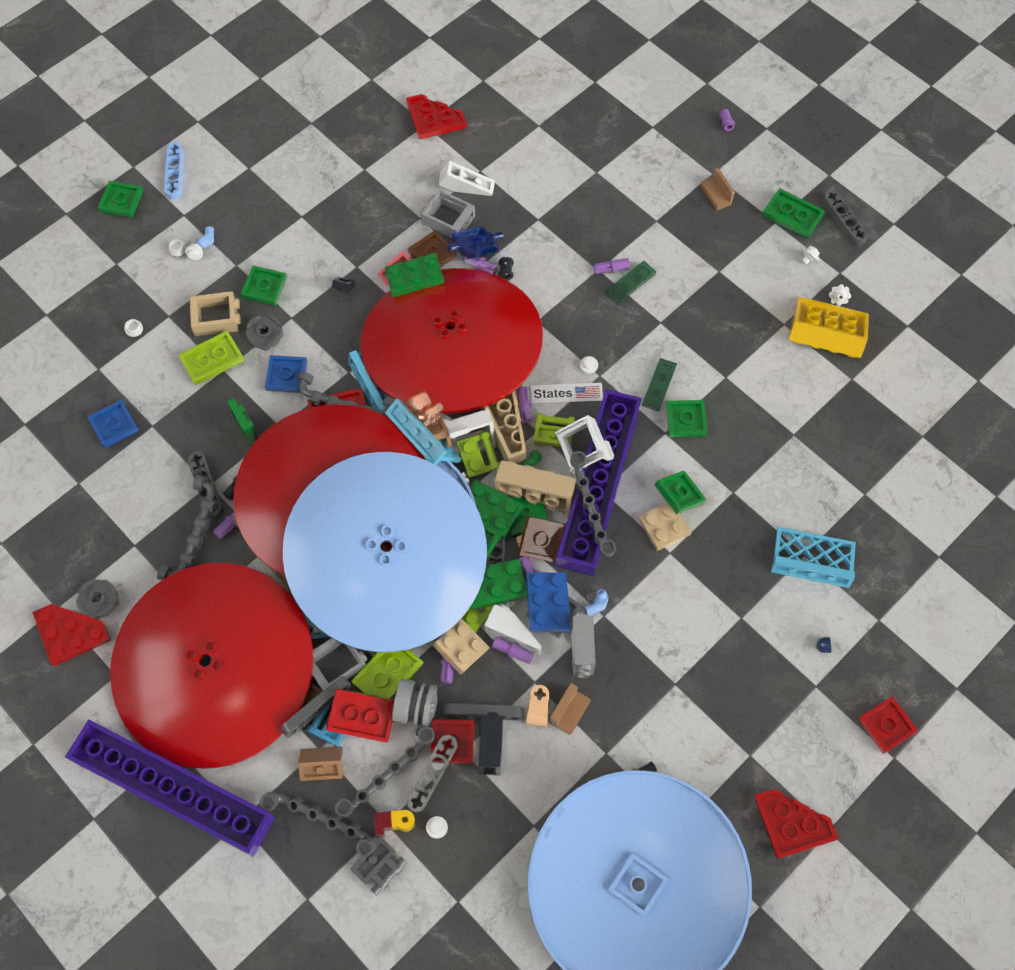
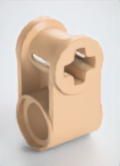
M536 685L531 690L526 725L547 727L549 691L543 685ZM538 692H541L542 696H544L541 700H537Z

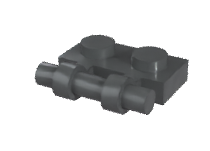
M381 836L375 841L376 847L371 855L367 857L361 856L350 868L365 885L371 879L376 882L371 888V891L376 896L382 889L385 890L389 886L388 883L396 874L399 875L403 871L402 868L407 863L402 857L396 862L391 859L396 851ZM387 864L390 869L381 878L377 873Z

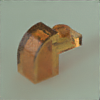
M426 391L418 392L403 401L425 427L440 418L439 412L444 410L441 403L432 404Z

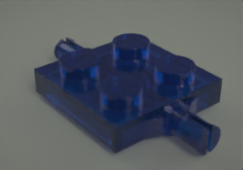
M483 226L453 233L451 240L454 244L447 245V250L449 252L460 250L467 259L499 251V245L495 240L503 239V234L501 231L492 234L486 231Z

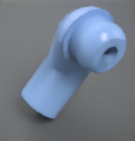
M211 226L206 227L205 235L200 237L195 244L201 246L202 249L214 243V228Z
M598 590L594 603L584 607L587 616L601 612L606 608L608 594L605 590Z

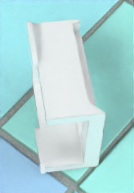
M487 407L484 411L482 410L450 421L443 419L449 430L448 434L452 448L459 456L458 441L487 431L490 433L491 437L489 439L493 449L496 447L494 424ZM483 427V430L467 434L471 430ZM477 442L480 452H485L483 442Z
M589 415L555 432L570 467V473L576 475L575 468L570 464V457L573 452L567 437L586 427L589 429L597 451L586 456L584 467L602 458L607 461L614 459V453L609 442L603 440L595 419Z

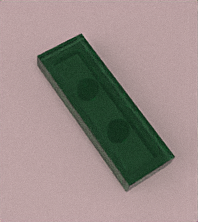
M642 261L606 290V294L616 304H619L655 276L656 270L646 261Z
M662 358L659 359L642 406L660 411L677 363Z

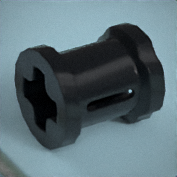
M502 257L498 260L500 266L498 276L511 280L514 277L512 272L514 260L510 257Z

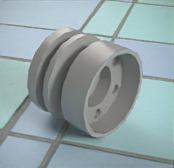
M402 678L394 701L393 722L407 724L410 717L414 716V726L418 727L421 718H423L422 727H429L437 708V685L431 684L427 693V683H422L420 690L416 691V681Z

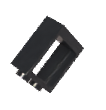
M488 712L486 715H482L479 775L500 776L503 716H499V713Z

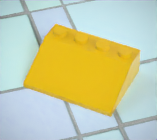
M798 296L789 340L796 344H806L813 348L829 350L832 353L838 352L849 357L861 358L868 340L869 313Z

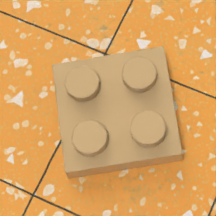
M668 503L638 517L656 551L690 536L692 533L682 515H676Z
M462 619L433 644L435 649L460 675L489 649L488 645Z

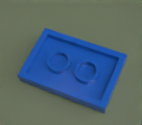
M527 572L526 587L530 632H570L571 621L566 573Z

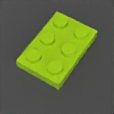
M228 331L178 355L195 386L245 361Z
M409 649L397 652H378L351 682L364 694L392 699L397 693L401 679H410L423 665V661Z

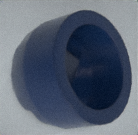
M823 637L817 641L816 647L821 653H831L830 637Z

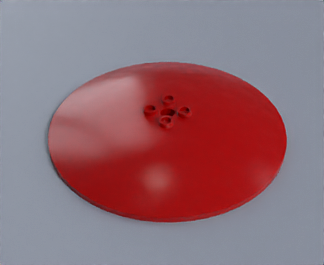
M441 269L444 279L443 284L397 297H392L390 290L376 303L369 313L362 330L361 353L363 363L370 378L387 396L401 399L407 407L424 412L432 411L439 412L440 414L463 413L477 410L502 400L527 380L541 355L543 346L542 322L530 298L508 280L495 274L475 269ZM449 326L455 327L452 330L446 329Z
M344 404L322 405L301 410L283 418L266 430L245 455L234 486V511L237 524L243 538L253 553L265 565L286 577L283 563V540L286 525L294 505L313 480L335 464L362 454L395 452L416 456L425 460L424 456L390 418L376 411ZM383 542L380 548L384 552H389L392 549V545L389 542Z
M209 563L180 570L148 590L128 613L119 630L112 652L110 667L111 690L119 716L127 730L145 749L176 765L211 769L245 761L259 754L280 738L283 734L280 730L281 726L300 711L304 704L312 679L314 663L310 630L301 609L291 595L276 581L255 569L231 563ZM209 655L211 663L203 667L201 663L202 658Z

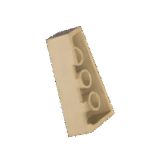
M514 391L502 400L486 407L492 417L495 441L504 460L520 464L526 460V447L518 402Z
M501 461L495 477V490L516 498L523 496L529 503L535 505L536 503H542L548 506V510L554 512L557 509L563 511L564 516L569 517L576 492L577 479L569 475L555 474L549 470L543 471L532 466L518 465L512 461Z

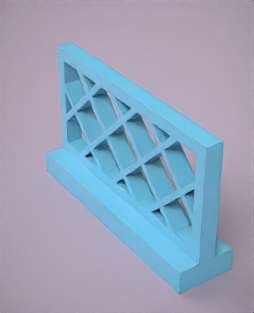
M356 350L349 352L348 363L368 402L375 410H383L385 408L383 401L387 395L379 391L376 384L370 378L362 360V353H357Z
M396 399L385 412L432 464L437 465L440 461L446 460L459 463L462 460L452 447H447L444 439L437 440L423 425L419 416L421 413L416 409L407 407L401 399Z
M778 527L771 572L850 588L855 579L854 558L856 542ZM781 534L789 535L792 540L785 543L781 538ZM805 538L812 544L805 547L800 540ZM822 542L828 543L831 548L824 551L819 544ZM796 543L801 550L794 553L789 546ZM815 547L821 554L814 557L808 550ZM839 547H849L850 552L844 555ZM785 549L790 557H781L779 552ZM835 551L840 558L833 561L828 554ZM805 553L810 561H801L798 556ZM824 557L829 565H821L817 560ZM844 561L848 566V570L840 569L837 564Z

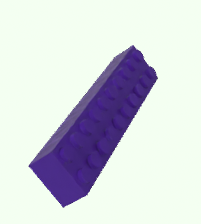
M605 389L596 423L603 440L609 442L614 453V459L607 461L602 458L582 468L584 476L589 480L588 488L590 494L595 497L594 505L596 511L601 515L600 523L605 531L608 527L642 400L640 397ZM592 437L586 456L597 451ZM576 489L558 551L556 566L594 576L600 556V546L595 543L594 528L588 523L589 512L588 509L583 507V494Z
M89 719L65 758L252 857L255 856L275 819L271 813Z

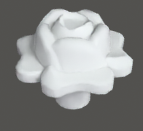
M815 247L802 248L805 255L802 259L803 262L808 264L810 260L820 261L818 257L820 252Z
M842 284L832 287V292L829 293L831 303H836L837 306L847 304L848 299L851 298L849 288L844 287Z

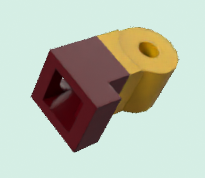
M408 810L374 813L375 835L377 838L380 836L385 837V831L390 830L408 832L415 825L414 815Z

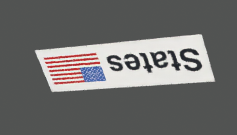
M602 383L531 385V403L602 401L603 399Z

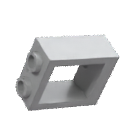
M439 189L436 194L431 196L428 205L424 206L421 210L422 224L458 241L475 217V206ZM441 204L461 214L453 226L433 217Z
M573 616L571 624L573 675H577L579 678H588L590 675H593L596 664L593 616Z
M333 638L313 650L312 676L323 691L337 679L328 683L315 662L343 644ZM346 645L358 663L340 676H344L349 681L357 676L366 666L367 658L361 650L358 652L356 648Z

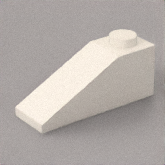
M449 161L440 172L438 185L453 192L492 196L495 180Z
M494 605L484 625L485 632L511 643L516 642L518 646L540 656L542 646L517 616L511 612V609L504 605Z

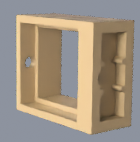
M233 291L190 296L191 328L195 337L221 334L225 331H238V324H241L240 314L237 313V309H240L239 299L235 298ZM229 304L230 319L202 322L201 308Z

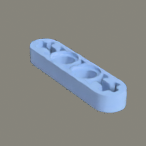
M179 142L169 143L166 151L164 192L170 200H177L182 194L184 151ZM172 162H179L176 166H170ZM172 175L178 176L175 180H170L169 178Z

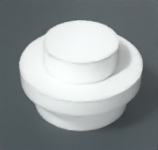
M174 239L169 243L168 251L172 256H181L185 253L186 245L181 240Z
M190 244L186 247L185 254L191 260H200L203 256V251L198 244Z
M135 319L128 320L124 327L125 333L130 337H136L142 333L143 325Z
M591 356L584 357L580 361V369L585 374H592L598 369V361Z
M435 816L427 822L426 830L430 837L439 839L447 833L448 825L444 818Z

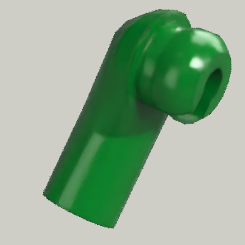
M533 450L529 454L530 458L518 465L534 467L542 460V456L538 450Z

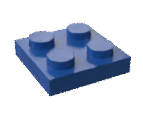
M270 355L265 382L266 391L301 393L299 388L300 381L297 378L301 371L306 372L307 357Z
M122 399L88 416L104 448L139 431Z

